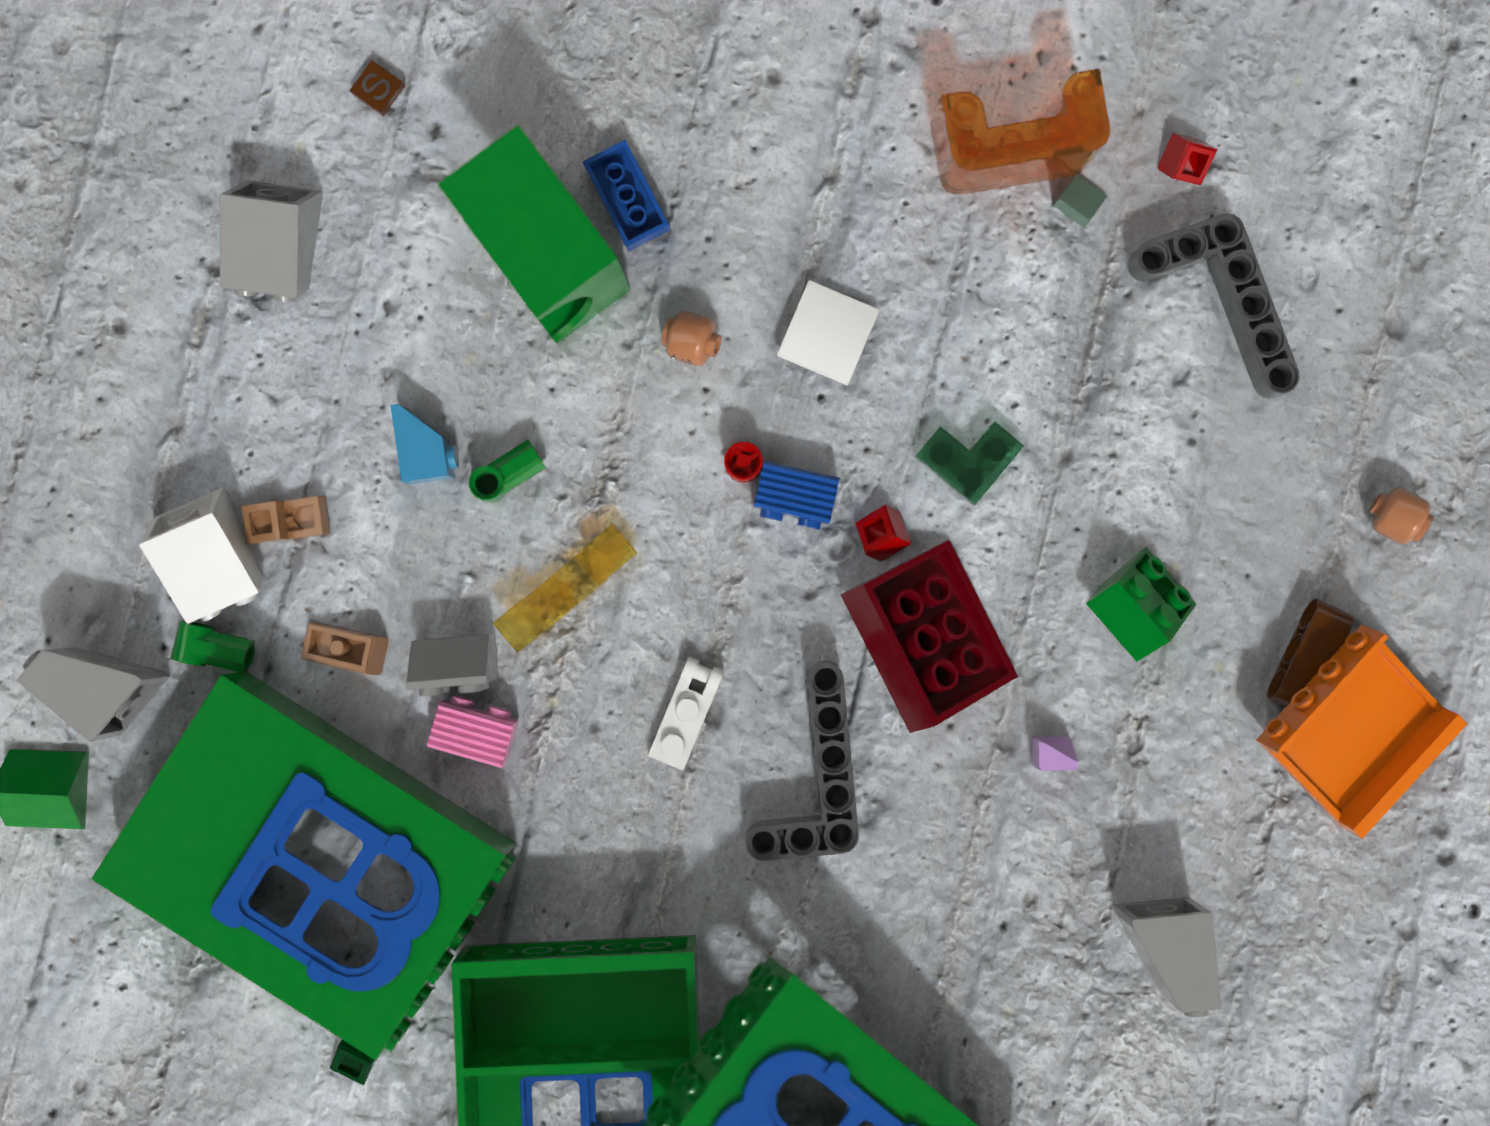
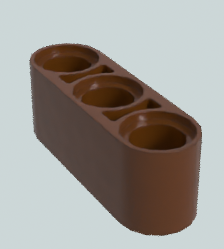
M1318 598L1313 599L1303 612L1270 682L1267 698L1286 707L1291 702L1294 694L1303 689L1318 673L1320 666L1329 660L1345 643L1353 626V615Z

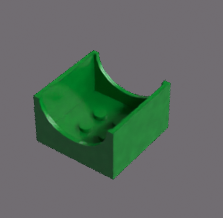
M516 125L437 184L556 344L560 343L630 291L617 256L519 125Z

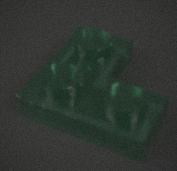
M995 421L970 450L940 426L915 455V458L974 506L1024 445Z

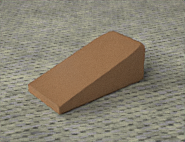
M308 621L301 659L366 675H380L383 670L389 639L379 635Z

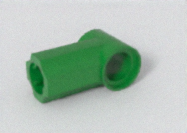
M526 440L488 465L476 468L470 475L469 488L471 493L485 503H495L500 501L506 493L545 470L546 466L530 441ZM486 475H494L498 480L496 491L489 495L481 494L478 488L480 479Z
M180 620L170 659L190 665L206 666L207 664L240 673H247L254 659L256 651L255 641L217 632L214 627L196 622L187 624L186 621Z

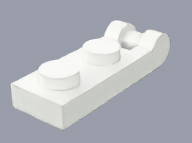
M691 656L688 657L648 754L649 757L680 770L685 768L725 671L715 666L713 670L699 664L700 660ZM692 678L706 683L703 694L689 688Z

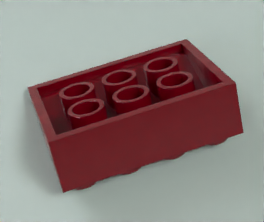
M950 540L840 594L909 733L937 726L1018 677Z

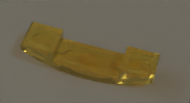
M612 523L583 547L580 553L492 624L514 650L519 653L591 595L629 562L637 552Z

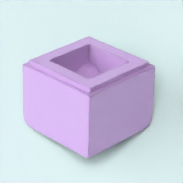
M1067 736L1032 737V765L1041 771L1076 770L1078 768V760L1071 739Z

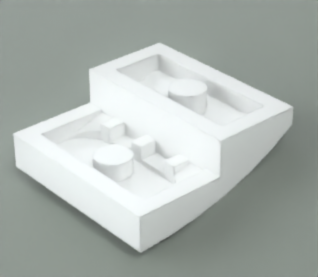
M809 280L777 356L848 386L877 318L879 309Z

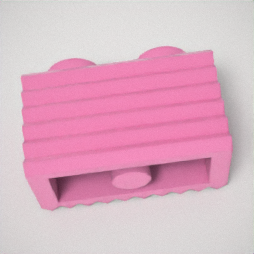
M452 695L451 700L445 699L440 701L427 747L500 768L507 765L519 720L510 718L512 711L496 706H489L488 711L474 708V700L457 695Z

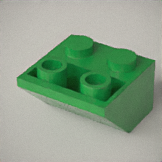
M1147 547L1140 550L1102 583L1086 602L1087 606L1136 662L1169 643L1197 605L1191 599L1187 589L1178 584L1166 570L1164 563L1154 556Z

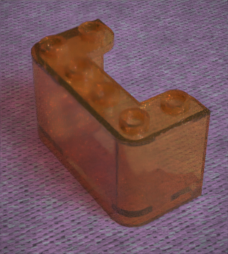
M1100 68L1081 71L1067 79L1062 89L1061 111L1054 117L987 127L985 109L977 95L963 91L941 95L930 126L939 179L942 186L952 194L962 195L1070 177L1082 173L1107 143L1110 136V124Z

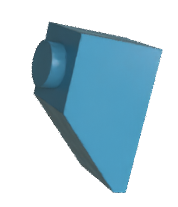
M399 404L390 405L401 482L412 485L455 478L454 469L459 468L456 446H450V440L407 408Z

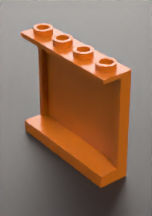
M1361 625L1346 638L1341 648L1320 666L1318 673L1303 689L1294 694L1286 708L1266 725L1264 732L1256 739L1339 826L1361 839L1367 835L1467 725L1459 714L1443 708L1384 644L1389 638L1385 633Z

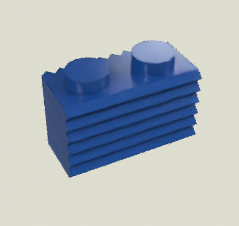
M764 461L754 508L761 509L760 517L782 521L783 515L798 518L797 525L820 530L821 523L827 525L830 523L840 478Z

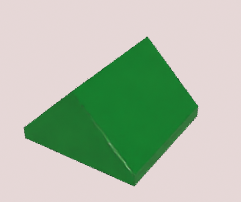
M9 749L0 768V816L5 826L85 829L89 752Z

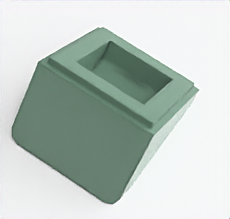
M1076 174L1053 206L1084 228L1096 214L1107 195Z

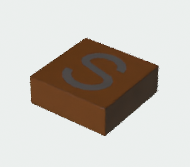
M371 60L350 89V92L384 117L405 88V85L401 80Z

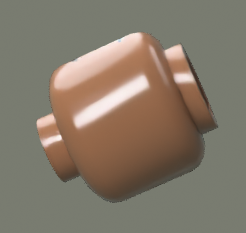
M681 311L675 317H670L662 333V345L666 347L669 357L694 366H702L710 357L715 358L722 342V336L717 334V326L713 319L688 311Z
M1402 487L1391 490L1388 495L1380 492L1369 509V513L1375 515L1372 521L1373 529L1402 545L1412 540L1418 542L1424 536L1434 518V515L1429 513L1430 504L1427 500Z

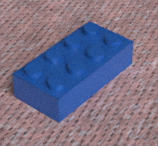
M626 140L582 161L628 252L671 231L670 225Z

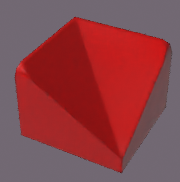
M1173 132L1158 164V170L1173 179L1201 186L1218 149L1202 140Z
M886 504L855 523L865 555L877 561H884L912 544L901 513Z

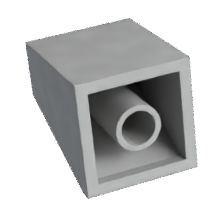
M247 180L221 193L220 287L234 289V294L240 296H255L258 293L270 294L273 300L281 302L295 301L296 298L309 290L323 191Z
M70 647L34 652L24 662L23 669L25 671L16 681L85 739L93 742L122 735L168 680L170 675L162 670L85 649Z
M1190 897L1113 904L1114 913L1160 993L1188 1017H1204L1209 1015V1010L1222 1009L1211 911Z

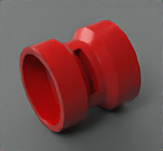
M750 442L733 444L727 450L724 459L725 469L730 478L740 483H747L759 476L763 464L761 451Z

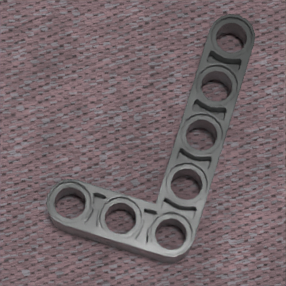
M1230 213L1214 216L1149 240L1132 253L1128 261V270L1134 279L1141 282L1153 281L1206 261L1255 391L1262 397L1275 398L1295 389L1300 378L1299 370L1245 226L1239 217ZM1215 227L1223 228L1227 232V243L1217 239ZM1179 240L1187 241L1191 245L1192 256H1186L1181 253L1178 247ZM1148 253L1154 256L1157 262L1156 269H1148L1143 264L1142 254ZM1230 262L1240 267L1242 272L1241 279L1234 278L1229 273L1228 266ZM1243 298L1253 302L1255 306L1254 315L1247 314L1242 308ZM1257 334L1266 337L1269 345L1266 352L1260 350L1256 345ZM1271 370H1275L1281 375L1282 384L1280 388L1275 387L1270 382L1269 375Z
M830 661L816 662L811 666L807 676L820 815L761 820L753 823L746 832V848L751 857L756 860L772 861L844 854L854 849L858 843L859 830L844 677L839 667ZM823 668L832 669L836 675L834 685L828 689L817 687L814 681L816 673ZM826 707H834L839 711V721L833 727H824L818 721L820 711ZM830 746H838L843 750L841 762L834 766L827 765L822 760L824 750ZM841 785L846 788L847 796L844 801L838 804L828 802L826 792L831 786ZM837 824H845L851 829L849 838L843 842H835L829 837L831 829ZM801 827L807 828L812 832L811 841L804 846H798L791 841L793 831ZM761 831L770 833L774 837L772 846L764 850L756 848L752 843L755 834Z

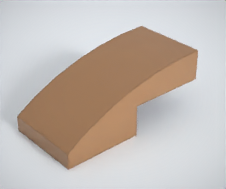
M313 496L288 501H271L241 506L246 544L330 534L326 496Z

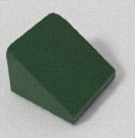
M341 1040L329 1069L364 1085L376 1061L344 1040Z

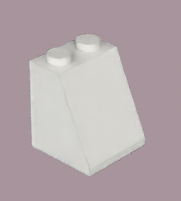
M220 488L158 515L151 520L139 546L187 624L197 619H200L202 622L208 621L219 615L222 609L234 603L237 606H242L257 597L263 577L249 544L245 542V535L224 488Z

